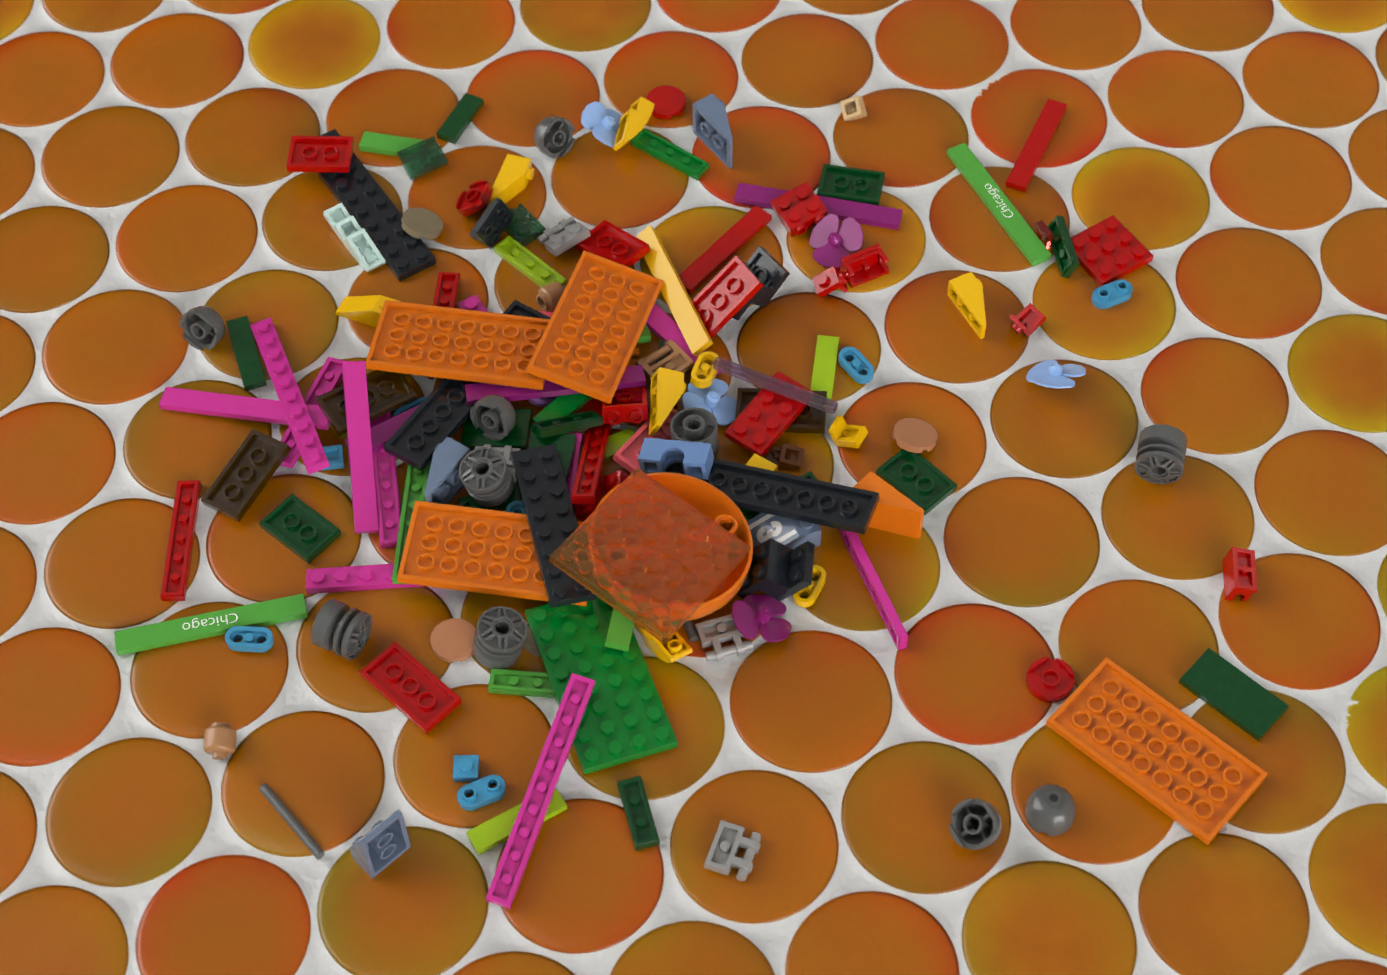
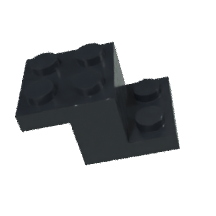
M759 246L747 263H745L764 286L732 317L735 320L741 318L750 304L765 307L790 274L764 247Z
M770 538L754 547L749 572L736 595L744 599L746 596L759 590L778 601H782L812 585L815 544L807 541L794 549H790Z

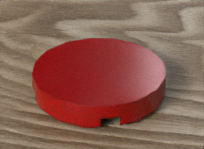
M658 86L652 89L646 97L647 100L655 104L651 115L659 119H672V116H679L686 107L684 93L674 86Z
M478 180L470 184V189L467 192L464 190L460 194L456 202V208L462 215L469 216L478 212L489 201L493 193V187L486 180Z
M1050 657L1040 658L1031 664L1027 672L1026 684L1030 693L1038 700L1047 703H1058L1067 699L1075 685V675L1072 668L1058 658L1056 660L1049 659Z

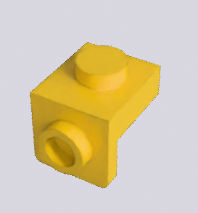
M840 415L836 417L828 430L836 446L859 448L868 434L866 426L846 424L843 416Z

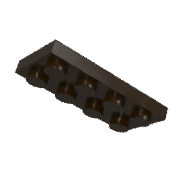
M375 370L366 374L370 421L417 400V393L403 373ZM342 385L316 397V403L338 436L347 432L344 387Z
M738 388L735 419L761 389ZM813 391L814 398L785 432L825 434L827 391Z
M252 429L201 499L202 503L240 522L291 451V448L277 439Z

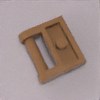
M669 339L657 351L644 359L640 358L637 360L635 365H642L644 374L651 380L652 375L659 367L686 373L694 367V361L672 339ZM671 353L670 355H668L667 357H665L664 359L650 367L651 364H653L666 354Z

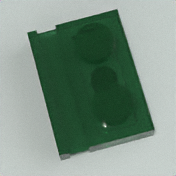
M435 136L397 152V156L400 158L410 180L448 164V160L435 140Z
M521 203L518 204L517 208L510 209L514 216L511 224L504 231L522 246H526L536 240L540 234H543L545 227Z

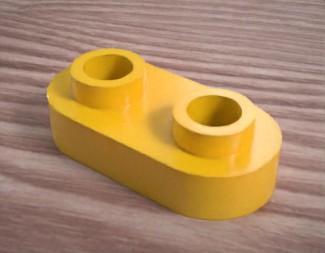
M706 351L698 356L691 371L690 380L692 385L697 388L711 386L720 366V357L716 353Z
M813 565L812 578L818 580H812V585L792 595L793 602L797 606L806 608L815 603L826 582V571L823 567Z

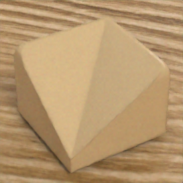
M856 95L839 102L844 121L867 117L863 97Z

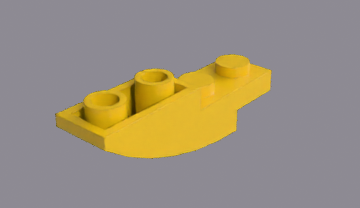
M636 615L635 629L641 634L644 644L650 651L664 662L672 663L693 652L692 648L671 624L666 625L663 621Z

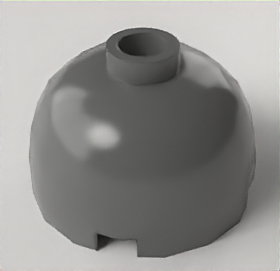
M546 117L535 128L534 142L539 151L551 158H556L559 155L563 157L571 150L575 138L572 137L575 128L569 120L563 117Z
M194 307L187 311L180 319V328L183 327L185 332L183 334L184 339L198 350H203V348L211 350L223 338L225 331L224 321L221 315L211 307Z
M487 395L471 407L470 418L476 429L480 427L484 431L482 435L485 438L500 441L513 429L516 422V413L512 404L504 397Z
M1047 784L1039 786L1032 791L1026 801L1025 817L1027 823L1038 833L1041 831L1047 833V836L1052 837L1062 835L1071 828L1075 820L1076 804L1073 796L1059 785Z
M966 799L959 802L952 810L951 815L953 816L949 824V830L959 846L971 850H981L992 845L999 838L1002 820L998 810L991 803L982 799Z

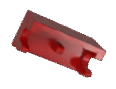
M878 243L841 258L840 272L843 271L846 274L848 284L853 288L888 274L889 268L885 263L889 261Z
M1232 547L1222 560L1225 600L1231 601L1236 595L1241 594L1243 602L1258 591L1255 551Z

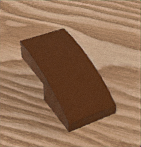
M782 443L781 448L772 446L763 458L778 465L779 470H800L804 449Z

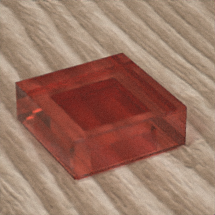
M1040 220L1035 224L1034 233L1044 246L1050 249L1053 233L1043 220Z

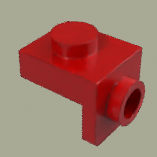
M835 266L812 278L816 293L820 298L838 288L844 293L849 291L846 284L848 283L846 274L843 271L840 272Z
M1031 303L1016 317L1013 314L1009 316L1012 321L1010 326L1019 335L1024 333L1027 337L1047 320Z

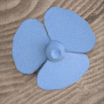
M593 102L588 104L583 110L581 123L586 129H592L596 139L605 145L613 147L619 120L622 115L613 109H605V106L600 102Z
M1045 360L1036 364L1028 371L1026 380L1048 388H1072L1075 386V381L1067 377L1084 376L1086 368L1076 364L1060 365L1056 360Z
M714 378L711 386L707 388H697L691 382L688 384V392L682 396L684 409L693 407L703 408L711 412L716 417L717 423L721 426H728L735 420L737 400L732 396L722 397L728 391L726 382Z

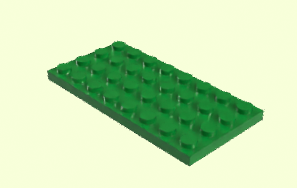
M604 588L596 590L597 599L587 601L586 606L570 604L550 608L549 604L525 610L528 626L545 672L548 675L558 707L572 673L595 680L594 689L573 742V747L584 775L673 749L678 745L634 632H632L628 652L605 647L615 600Z

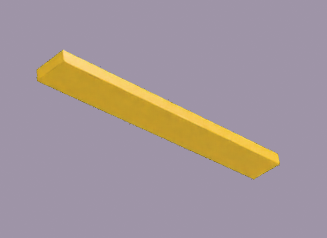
M649 225L636 238L649 244L650 252L644 256V259L653 277L664 280L661 293L692 354L697 357L710 347L713 342L654 227Z

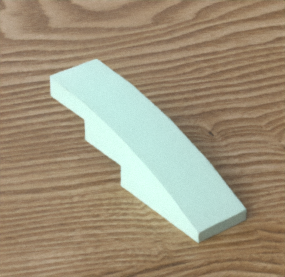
M342 202L323 211V216L367 273L386 263L365 229H361L353 215L350 216Z

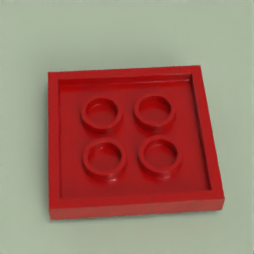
M1114 215L1071 237L1080 266L1100 287L1124 277L1153 260L1154 255Z

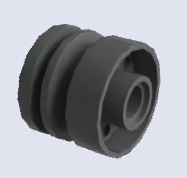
M696 407L678 412L671 420V440L709 443L712 445L714 459H716L719 452L716 417L711 412Z
M1158 424L1145 427L1140 432L1134 468L1137 475L1150 483L1170 484L1178 481L1184 471L1188 442L1186 435L1180 429L1170 425Z
M476 448L467 453L461 461L459 477L473 502L483 507H495L506 502L512 495L515 486L514 477L500 452L494 448Z
M330 599L322 606L314 620L311 630L312 644L327 651L333 650L335 654L342 655V657L348 660H353L361 653L368 641L372 629V616L364 611L361 612L357 608L350 609V606L343 602Z
M504 606L492 607L484 611L478 619L472 644L473 654L479 663L490 669H507L516 664L521 656L528 629L525 619L519 612Z

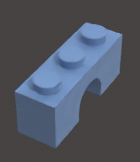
M644 438L638 461L641 473L643 474L665 472L667 466L680 462L683 463L685 475L708 480L714 455L712 445L709 443Z

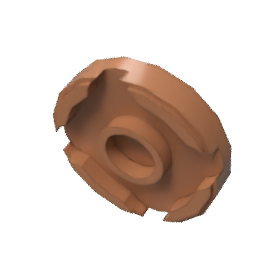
M904 418L894 425L892 437L893 440L897 441L896 444L900 448L912 453H922L923 450L928 452L936 446L938 434L936 429L924 420Z
M451 618L439 623L432 631L430 638L434 655L439 660L447 663H454V661L459 660L462 662L473 655L472 644L476 631L475 627L470 622L460 618Z

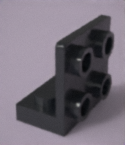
M497 197L495 201L492 200L469 235L491 249L499 241L504 229L511 224L514 214Z

